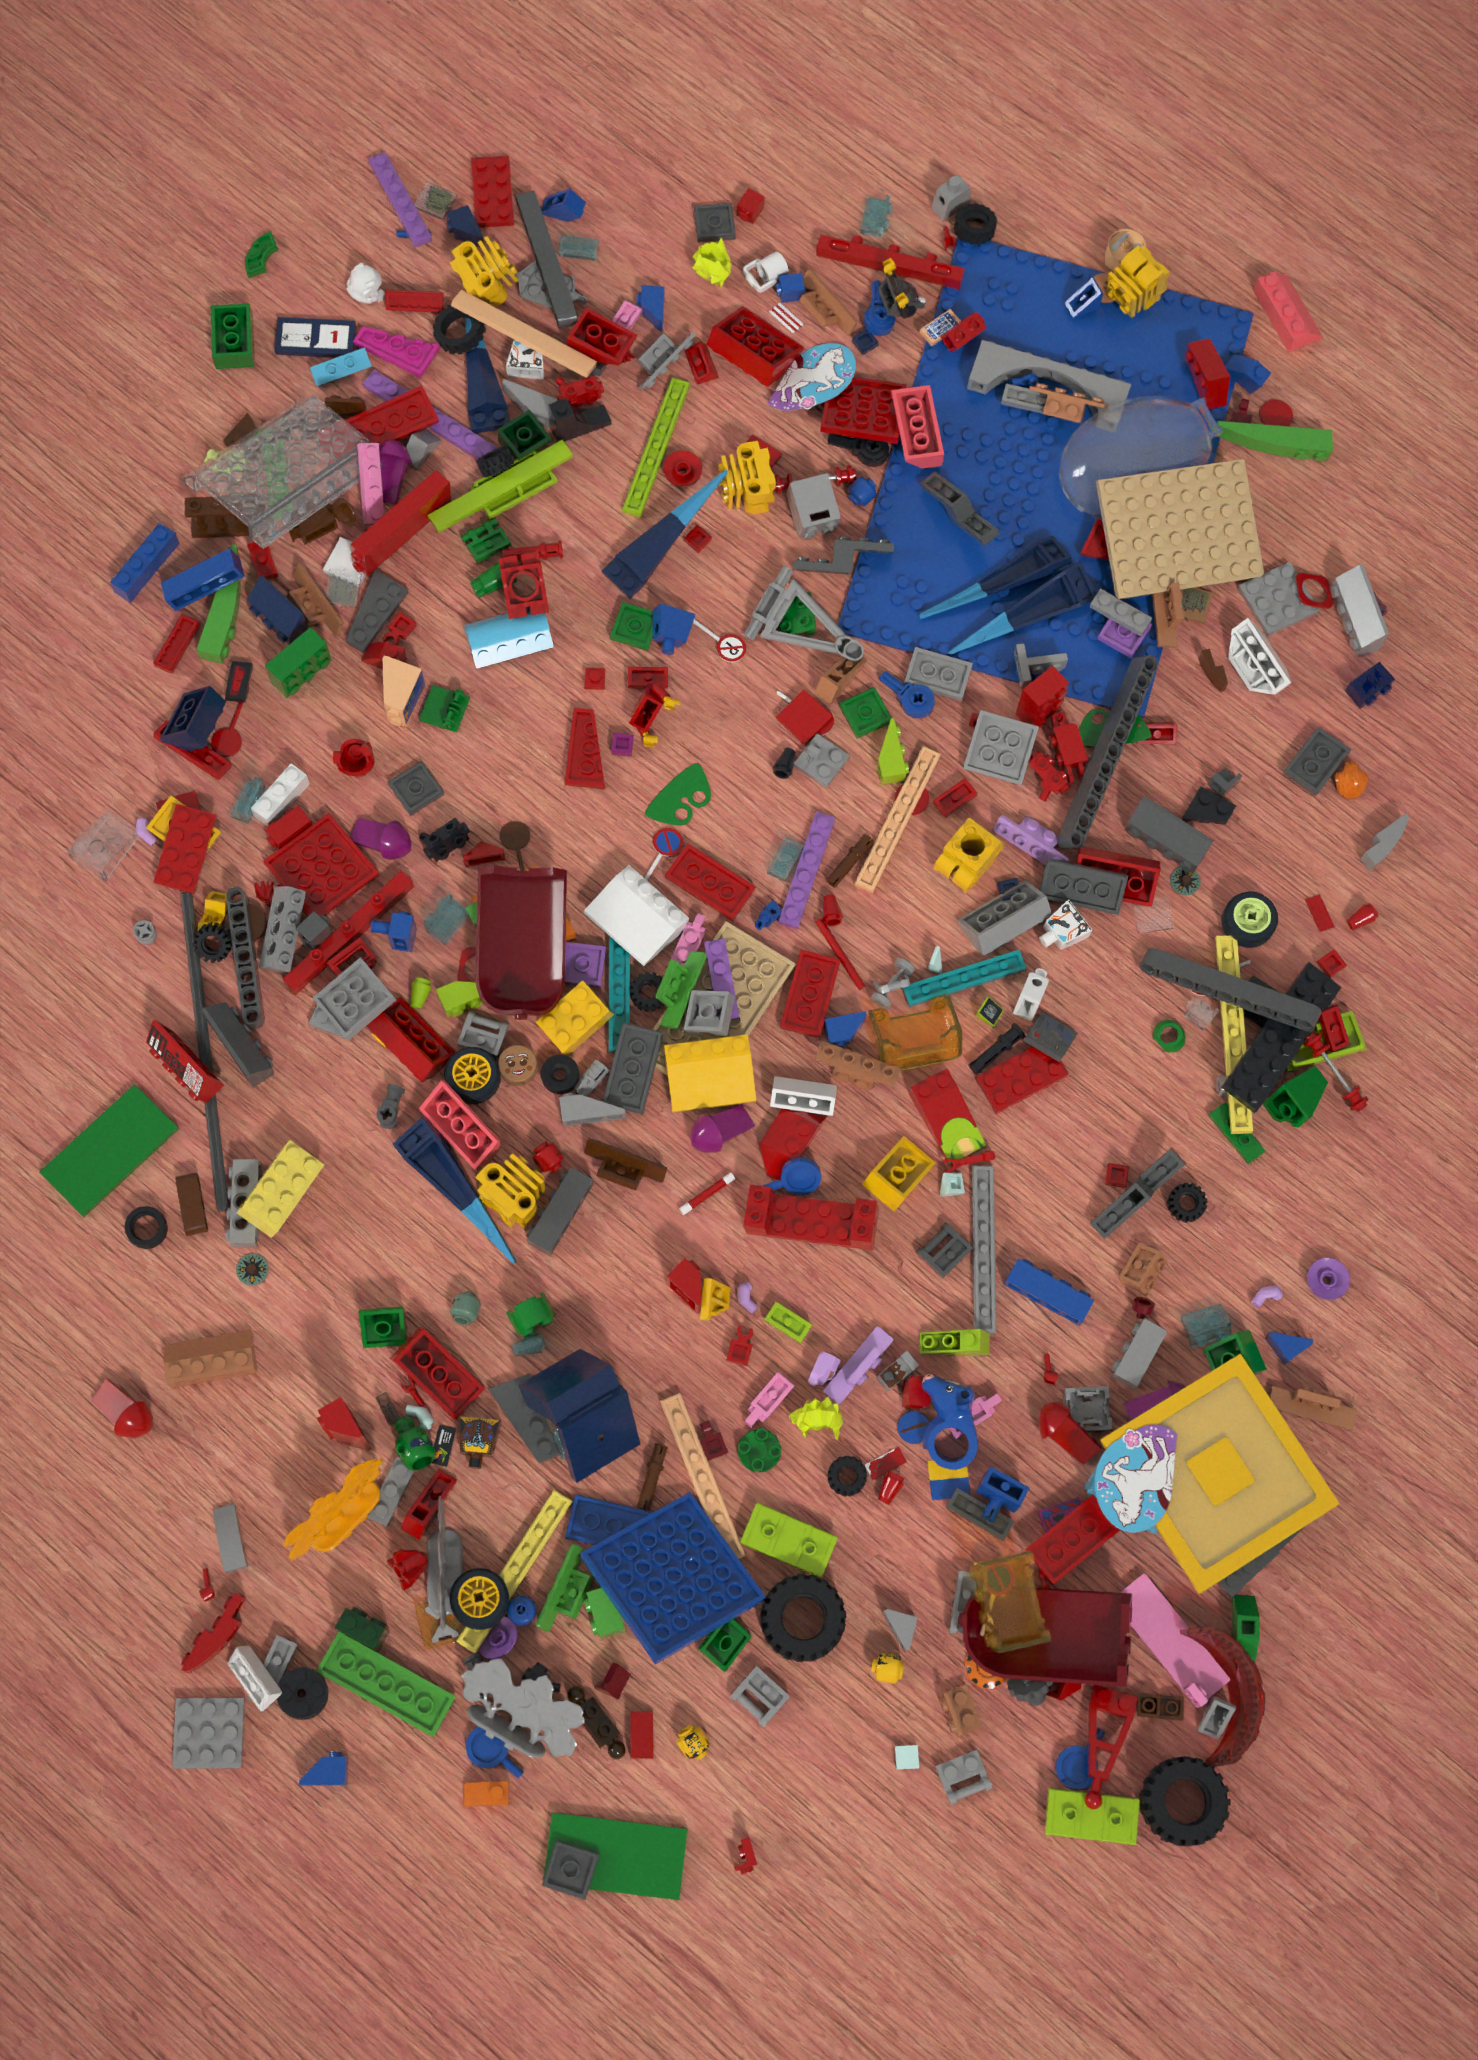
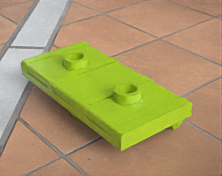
M538 450L520 461L514 460V464L500 473L483 477L473 482V485L470 486V491L539 453ZM550 470L522 487L520 485L516 486L515 491L486 506L483 510L491 520L544 489L558 483V480Z
M1353 1011L1341 1014L1350 1045L1334 1052H1329L1327 1049L1325 1053L1330 1060L1363 1052L1367 1049ZM1318 1021L1312 1032L1315 1031L1317 1034L1321 1032L1323 1034L1320 1022ZM1323 1035V1036L1321 1037V1040H1322V1042H1323L1324 1044H1326V1041H1325V1038H1324V1035ZM1303 1043L1286 1068V1072L1313 1066L1326 1060L1321 1054L1313 1058L1312 1053L1314 1051L1310 1046L1305 1047Z
M757 1502L740 1544L822 1578L838 1536Z
M1048 1788L1045 1835L1136 1845L1139 1798L1101 1794L1103 1799L1101 1807L1092 1810L1084 1802L1085 1795L1088 1792Z

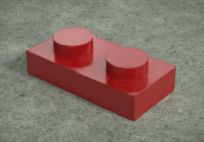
M264 539L247 544L257 577L259 578L262 575L267 580L279 577L267 540Z
M628 667V688L645 689L647 684L651 683L668 689V667Z
M964 778L934 799L933 804L943 817L946 818L975 798L977 792L967 779Z
M1338 1005L1322 1010L1319 1022L1326 1044L1329 1043L1331 1046L1328 1049L1329 1052H1334L1350 1045Z

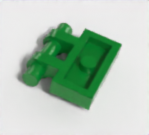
M496 519L486 520L481 526L475 529L471 528L466 531L467 533L460 536L463 543L469 540L472 541L467 544V549L476 564L501 552L502 549L511 547V542L502 527L496 530L493 529L499 526ZM485 532L488 533L485 536L478 538L479 535Z

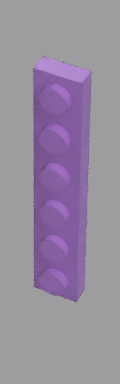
M386 152L368 158L375 176L414 248L431 242L432 237Z
M816 811L778 921L779 924L798 930L836 817Z

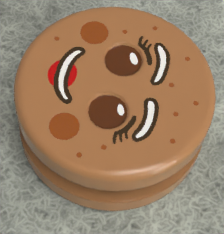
M512 1045L507 1047L499 1056L500 1074L502 1079L508 1084L523 1086L530 1083L536 1076L538 1070L537 1059L530 1048L524 1045Z

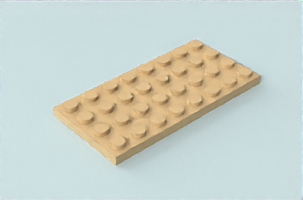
M726 921L713 940L725 938L739 1019L730 1021L727 1036H717L708 1032H701L700 1035H690L684 1030L689 1002L677 1029L661 1026L664 1012L653 1028L655 1031L664 1033L655 1069L667 1076L664 1045L747 1034L749 1037L795 968L796 963ZM707 957L693 990L713 991Z

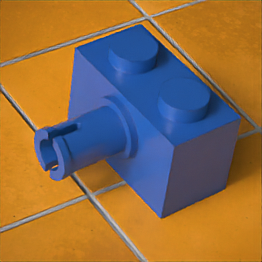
M400 911L392 913L391 922L372 920L371 933L388 934L393 950L413 951L417 931L413 915Z
M990 1466L984 1473L976 1490L978 1494L990 1500L982 1517L986 1520L987 1516L990 1515L988 1521L995 1522L1001 1506L1015 1513L1021 1506L1029 1487Z

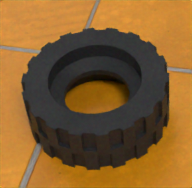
M977 203L967 204L958 209L953 227L954 233L965 243L967 242L972 245L985 244L994 237L997 216L985 205ZM966 221H979L985 226L974 228L969 226Z

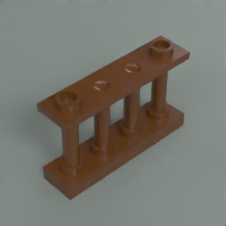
M266 495L185 498V518L191 517L192 538L272 535V517H270V514H266Z

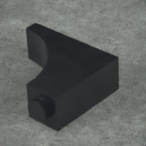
M567 398L548 404L550 429L556 442L560 440L565 442L612 425L605 405L586 409L576 408L569 404Z

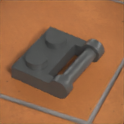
M945 1222L941 1226V1230L923 1248L920 1247L916 1254L944 1279L967 1256L973 1247ZM947 1235L950 1236L952 1239L932 1258L929 1253Z

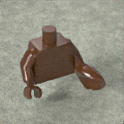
M301 494L295 498L297 506L292 509L293 516L290 517L289 534L293 543L295 539L301 538L304 545L338 529L335 517L348 526H354L356 512L353 505L344 498H339L333 504L320 501L317 497L308 500L304 494Z

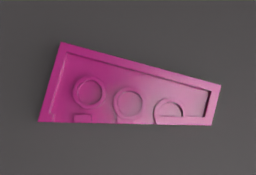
M364 326L353 340L354 346L360 349L365 347L367 352L419 378H422L440 350V344L437 343L432 345L424 343V340H411L403 335L397 334V336L387 334L386 331Z

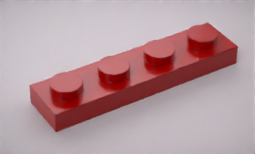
M167 720L153 733L156 740L217 780H220L232 767L231 762L207 746L202 749L187 751L162 742L160 738L169 722Z

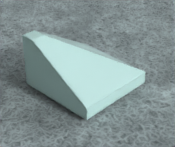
M937 946L930 960L928 971L940 975L942 973L940 947Z
M943 1173L940 1197L965 1194L962 1173Z

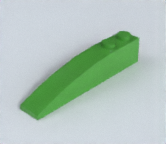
M1218 421L1213 429L1214 435L1240 446L1298 460L1315 459L1316 461L1328 460L1333 452L1332 430Z
M232 544L231 550L240 558L237 545ZM241 579L216 591L197 647L200 659L223 664L225 657L229 656V644L236 635L235 625L239 612Z

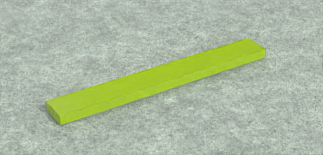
M671 378L624 503L622 513L639 518L642 517L688 394L690 382Z
M560 440L428 515V519L439 534L515 491L516 486L520 485L522 487L572 459L573 454L565 442Z

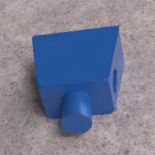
M662 603L653 609V640L663 643V654L672 655L674 647H680L686 643L695 618L694 613Z

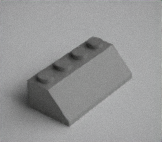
M1359 564L1336 577L1330 588L1331 595L1337 602L1338 614L1342 615L1344 630L1349 634L1351 649L1355 650L1356 656L1379 651L1389 635L1364 565Z
M1024 880L1018 886L1010 888L1004 894L998 895L957 919L973 947L983 955H986L1038 923L1043 922L1052 916L1047 896L1027 880ZM1019 888L1021 890V893H1017L1016 889ZM1015 894L1010 900H1002L1004 896Z

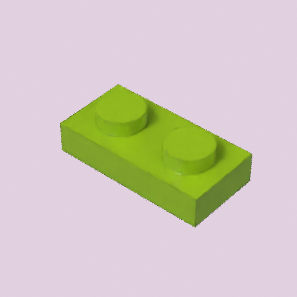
M775 1302L764 1319L765 1322L800 1344L812 1327L811 1323L778 1302Z

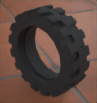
M451 305L447 306V309L441 310L440 315L435 318V324H433L434 337L438 344H440V347L445 352L449 351L450 354L458 353L459 355L465 351L470 352L473 347L476 348L479 345L478 342L483 340V334L486 333L484 326L486 324ZM460 318H470L473 320L472 328L463 337L458 339L446 337L448 327L455 320Z

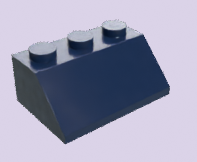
M261 575L247 599L250 607L248 610L254 617L257 618L259 616L268 630L273 629L277 633V638L282 643L287 642L290 645L308 629L305 616Z
M211 686L183 693L160 740L187 751L204 748L208 743L207 739L210 733L215 729L218 717L223 713L226 701Z

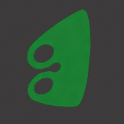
M1094 709L1083 719L1078 729L1084 746H1096L1109 715L1105 710ZM1095 713L1104 715L1105 719L1101 724L1092 722V716ZM1139 714L1136 717L1126 744L1143 741L1151 737L1149 728Z
M695 763L677 775L653 799L645 812V816L671 825L687 824L692 819L693 813L687 804L681 802V799L686 797L688 802L694 807H703L711 799L709 783L701 765ZM696 791L704 792L706 798L702 803H697L693 800V794ZM680 808L685 809L688 812V817L685 820H678L675 817L676 810Z

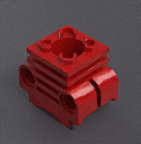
M539 551L521 554L522 563H518L517 555L499 558L509 619L527 616L526 606H530L531 615L549 613ZM528 574L535 580L536 587L531 594L521 595L514 590L512 582L517 575Z

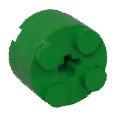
M544 1292L540 1293L541 1298L539 1299L533 1296L513 1307L515 1312L512 1314L509 1310L506 1312L518 1336L523 1335L525 1338L535 1333L534 1328L540 1324L546 1327L554 1322L553 1317L556 1314Z

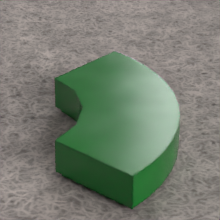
M271 231L256 239L246 255L245 266L248 278L266 273L267 259L271 254L278 251Z

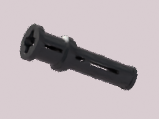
M1013 1023L1011 1029L1003 1035L1000 1034L997 1041L968 1064L969 1068L976 1075L979 1074L1004 1051H1010L1016 1042L1020 1039L1023 1040L1026 1037L1025 1033L1017 1024Z

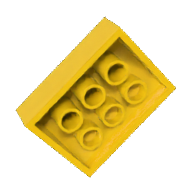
M748 1034L664 1045L673 1113L756 1102Z

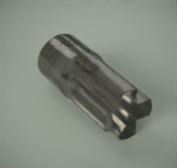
M382 1393L375 1398L388 1424L392 1425L400 1417L388 1393Z

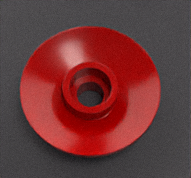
M676 451L666 458L663 472L671 484L687 487L700 479L702 463L692 452Z

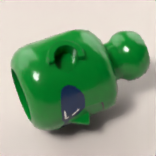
M408 1416L397 1419L394 1423V1430L399 1435L395 1440V1449L403 1465L412 1471L421 1470L429 1466L435 1459L436 1450L426 1430L423 1427H414V1421Z

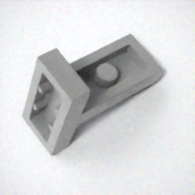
M1016 644L1014 651L1021 689H1024L1031 683L1030 673L1034 675L1041 674L1052 665L1058 671L1066 668L1068 662L1067 653L1027 658L1024 644Z

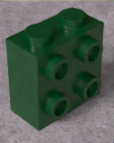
M354 1606L351 1610L345 1608L335 1629L379 1652L389 1634V1631L385 1629L387 1625L372 1617L371 1621L366 1618L367 1614Z

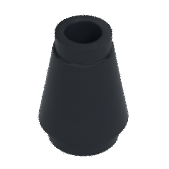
M785 748L774 764V775L778 778L787 779L792 775L795 751L793 749Z

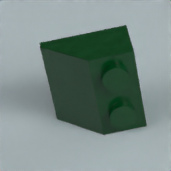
M530 410L497 429L500 445L508 447L512 457L519 461L552 440Z

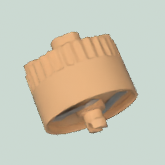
M1121 229L1114 232L1107 244L1104 257L1105 265L1113 272L1116 267L1120 269L1122 259L1138 245L1146 247L1144 238L1138 232L1131 229Z

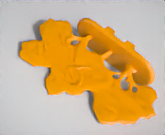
M378 1458L375 1461L370 1459L353 1466L344 1480L342 1489L338 1493L333 1491L325 1497L317 1498L309 1511L310 1518L298 1524L285 1538L283 1547L294 1545L288 1556L292 1561L306 1554L311 1546L319 1552L333 1550L353 1533L352 1530L360 1522L363 1523L380 1499V1488L374 1480L380 1475L381 1469L379 1467L383 1459Z

